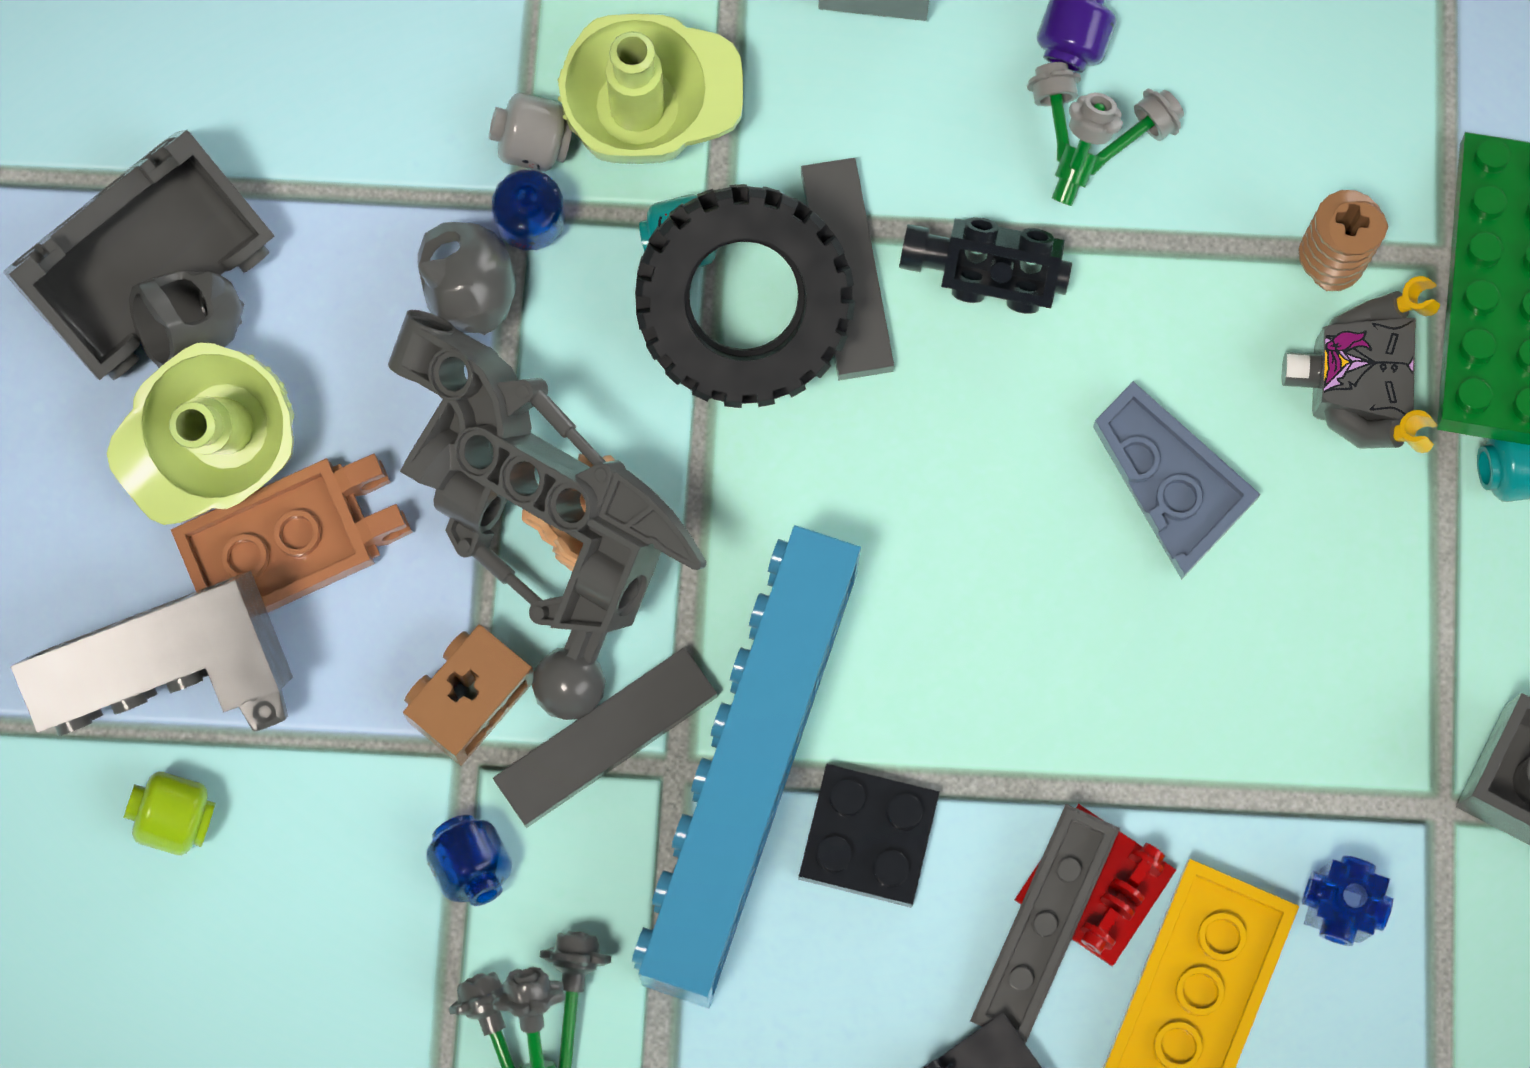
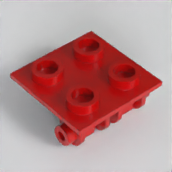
M1080 804L1077 805L1076 809L1099 818ZM1119 831L1072 940L1113 967L1177 869L1163 861L1165 855L1158 848L1149 843H1145L1142 847ZM1039 863L1014 899L1020 905L1024 900Z

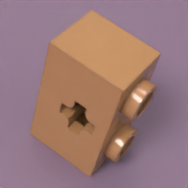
M480 624L470 635L466 631L461 632L443 654V658L446 660L445 664L432 678L428 675L420 678L410 689L404 700L408 704L403 711L407 721L460 766L465 763L532 685L534 674L533 668ZM459 683L465 687H469L474 683V688L478 695L472 701L465 696L458 700L454 688Z

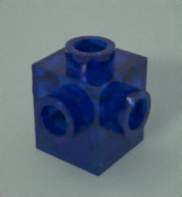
M1342 856L1341 861L1331 860L1319 872L1312 871L1302 897V904L1309 906L1303 924L1319 929L1318 935L1321 938L1336 944L1353 946L1354 942L1361 943L1374 935L1375 929L1383 931L1387 925L1393 906V898L1386 896L1390 879L1375 874L1376 866L1360 858ZM1344 890L1361 895L1357 908L1351 907L1345 902Z

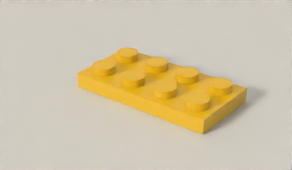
M1189 859L1180 876L1103 1068H1236L1299 906Z

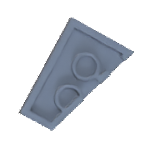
M1134 381L1094 422L1093 428L1181 580L1261 495Z

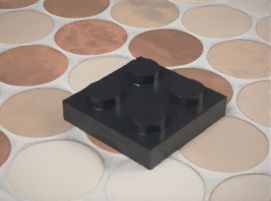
M826 764L798 880L912 908L940 792Z

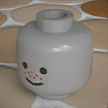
M517 93L510 98L506 109L495 107L488 139L498 141V156L502 162L545 172L553 167L555 161L562 163L565 161L572 131L569 129L567 121L563 119L564 113L561 103L525 93Z

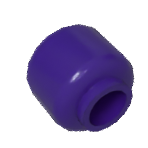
M1049 0L1036 37L1039 46L1045 50L1043 58L1050 63H1067L1068 70L1080 73L1085 71L1086 66H1094L1101 63L1117 24L1114 13L1104 6L1105 0Z

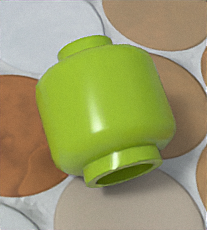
M158 771L150 776L146 787L134 784L123 818L134 821L132 835L138 844L182 856L190 851L192 845L202 847L216 803L207 800L208 792L203 784Z

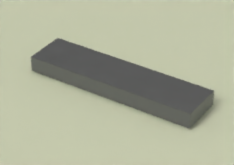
M856 158L801 166V178L806 205L822 218L837 237L845 251L844 254L851 268L854 286H852V297L855 302L853 320H849L846 331L848 338L842 351L837 350L834 354L838 381L893 372V356Z
M684 647L604 701L591 713L578 719L494 776L493 780L524 826L528 828L718 697L717 692Z
M1065 804L971 1017V1022L983 1027L1003 1012L1026 1044L1120 830L1119 827Z

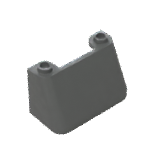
M188 130L175 132L152 149L21 255L3 273L98 380H101L107 374L112 380H116L139 361L134 351L140 346L141 342L135 331L129 304V296L133 286L175 271H212L221 275L225 271H230L238 266L245 273L270 253L264 245L275 236Z

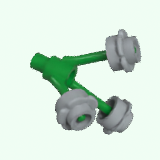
M1047 63L1035 69L1036 75L1029 79L1027 89L1033 92L1036 105L1051 106L1057 141V161L1060 162L1054 175L1059 177L1052 199L1069 206L1073 205L1079 187H1086L1090 175L1094 176L1107 161L1145 132H1148L1154 139L1161 141L1169 134L1177 135L1181 129L1179 119L1184 116V111L1178 100L1167 90L1159 93L1152 89H1146L1143 92L1144 98L1134 105V112L1139 122L1094 155L1089 153L1091 145L1109 142L1113 134L1119 132L1123 126V121L1121 120L1122 113L1117 107L1116 102L1105 94L1090 93L1080 96L1077 102L1071 103L1069 107L1071 117L1069 127L1072 133L1080 139L1076 148L1069 143L1063 104L1069 103L1078 97L1076 84L1081 81L1080 74L1068 70L1067 63Z

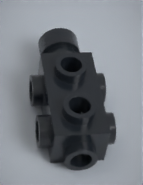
M973 217L967 220L955 218L951 238L929 234L930 228L907 224L899 268L921 272L922 267L944 271L941 287L952 289L951 294L960 301L978 303L983 301L985 296L1007 300L1006 305L1013 311L1032 314L1038 312L1039 307L1051 309L1055 293L1066 295L1072 262L1062 260L1065 240L1054 238L1051 233L1045 230L1027 228L1018 231L999 227L995 222L986 218Z

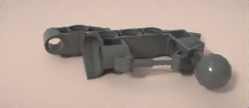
M409 310L406 312L388 362V367L397 375L417 382L443 399L406 458L400 472L420 484L436 489L433 499L434 507L437 511L450 518L445 531L459 556L464 558L473 556L500 582L508 584L531 605L529 616L535 624L571 630L565 647L557 648L547 654L534 669L532 689L537 704L549 716L564 720L581 719L591 713L603 699L606 680L597 658L608 632L633 625L661 553L670 556L693 570L705 568L706 560L691 534L676 514L650 487L626 470L621 461L606 462L576 430V425L547 395L548 385L546 381L542 378L518 380L512 367L499 357L498 353L491 347L457 330L450 322L437 315L420 310ZM465 366H466V368H467V373H468L467 379H466L465 373H464V367H465ZM535 407L563 438L567 437L593 466L589 467L532 434L529 410ZM490 443H491L492 446H493V452H494L493 457H492V455H491V453H490V447H489V446H490ZM535 468L539 473V485L535 480ZM581 494L584 497L586 503L585 512L583 511L580 503ZM507 500L583 543L563 596L542 600L515 576V571L489 548L494 536V532L490 529L500 518Z

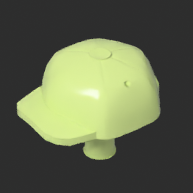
M622 14L596 18L583 29L570 47L563 69L560 71V77L557 79L560 92L558 101L562 103L563 119L567 121L569 129L579 136L584 146L596 158L610 163L648 164L673 160L686 146L716 139L733 131L742 116L743 71L741 56L734 44L717 33L687 28L678 19L669 16Z
M200 342L191 345L163 364L142 383L135 393L133 409L112 435L108 446L107 458L110 470L147 517L163 525L183 523L213 508L228 509L235 506L270 481L286 466L292 457L294 447L292 425L295 414L291 407L292 404L287 397L284 383L271 371L270 367H266L262 362L256 360L252 354L248 355L244 352L231 350L212 343Z

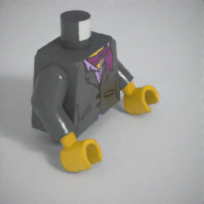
M1416 276L1405 284L1402 293L1395 291L1365 301L1334 317L1329 325L1323 327L1314 345V354L1285 352L1281 373L1282 385L1313 388V416L1317 419L1325 420L1328 428L1357 448H1399L1404 442H1407L1416 452H1429L1434 445L1432 441L1426 436L1415 435L1423 427L1434 428L1438 425L1427 412L1414 410L1416 318L1406 317L1410 310H1414L1423 316H1432L1438 312L1440 303L1434 299L1418 303L1420 293L1426 289L1435 288L1437 284L1427 277Z

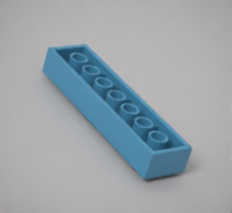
M796 525L793 526L789 541L777 540L768 567L770 576L767 585L771 586L772 590L770 595L759 593L749 621V626L751 627L749 639L754 640L751 650L740 647L731 672L730 681H732L730 692L735 694L732 705L721 702L712 726L710 736H713L711 746L716 748L712 760L701 759L691 788V792H694L692 801L697 802L693 817L682 814L673 838L671 848H674L673 856L678 858L674 872L671 873L663 870L655 889L652 905H655L654 912L659 914L653 930L645 927L642 928L633 953L632 962L635 963L634 968L639 970L638 975L643 987L708 1009L710 1008L857 577L861 552L860 546Z

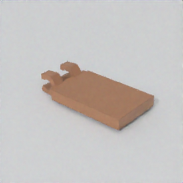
M371 454L343 467L341 464L333 467L327 458L260 488L235 506L228 509H214L170 529L196 591L251 571L268 613L375 564L373 558L380 556L377 546L389 545L413 533L404 512L400 511L397 504L367 517L363 516L355 496L367 495L391 483L381 460H378L375 454Z

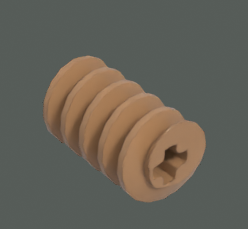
M1340 190L1332 193L1319 204L1309 227L1302 237L1298 251L1299 261L1305 273L1313 278L1314 282L1325 291H1342L1353 286L1362 277L1363 272L1384 240L1389 227L1379 205L1368 195L1356 190Z

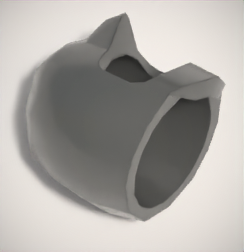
M441 223L424 233L417 254V264L427 308L431 314L450 322L457 330L463 333H480L485 335L495 330L506 319L516 291V275L505 243L493 231L474 223ZM453 241L459 243V250L444 259L430 261L434 252L442 244Z
M175 271L154 277L133 286L129 296L130 313L136 334L147 356L158 368L183 349L196 343H212L226 347L234 340L237 328L242 324L241 315L245 304L239 299L233 284L228 279L212 271Z

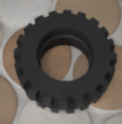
M739 184L729 185L730 187L718 190H713L712 188L697 194L698 197L684 205L681 203L669 213V217L660 227L657 226L649 238L648 245L643 256H641L638 266L635 288L636 316L639 330L642 331L646 347L653 360H657L664 368L665 375L675 384L679 385L681 383L690 389L693 396L707 402L709 399L722 401L725 407L742 408V404L757 403L758 407L775 404L774 399L790 394L792 398L805 391V384L816 376L821 378L831 367L830 361L836 351H842L848 338L846 333L849 320H853L855 302L852 297V286H854L852 271L846 260L845 251L837 237L822 218L798 199L765 186L760 188ZM735 242L758 243L774 250L788 263L797 283V306L789 325L774 340L755 348H732L713 340L698 325L690 305L691 283L699 265L716 249Z

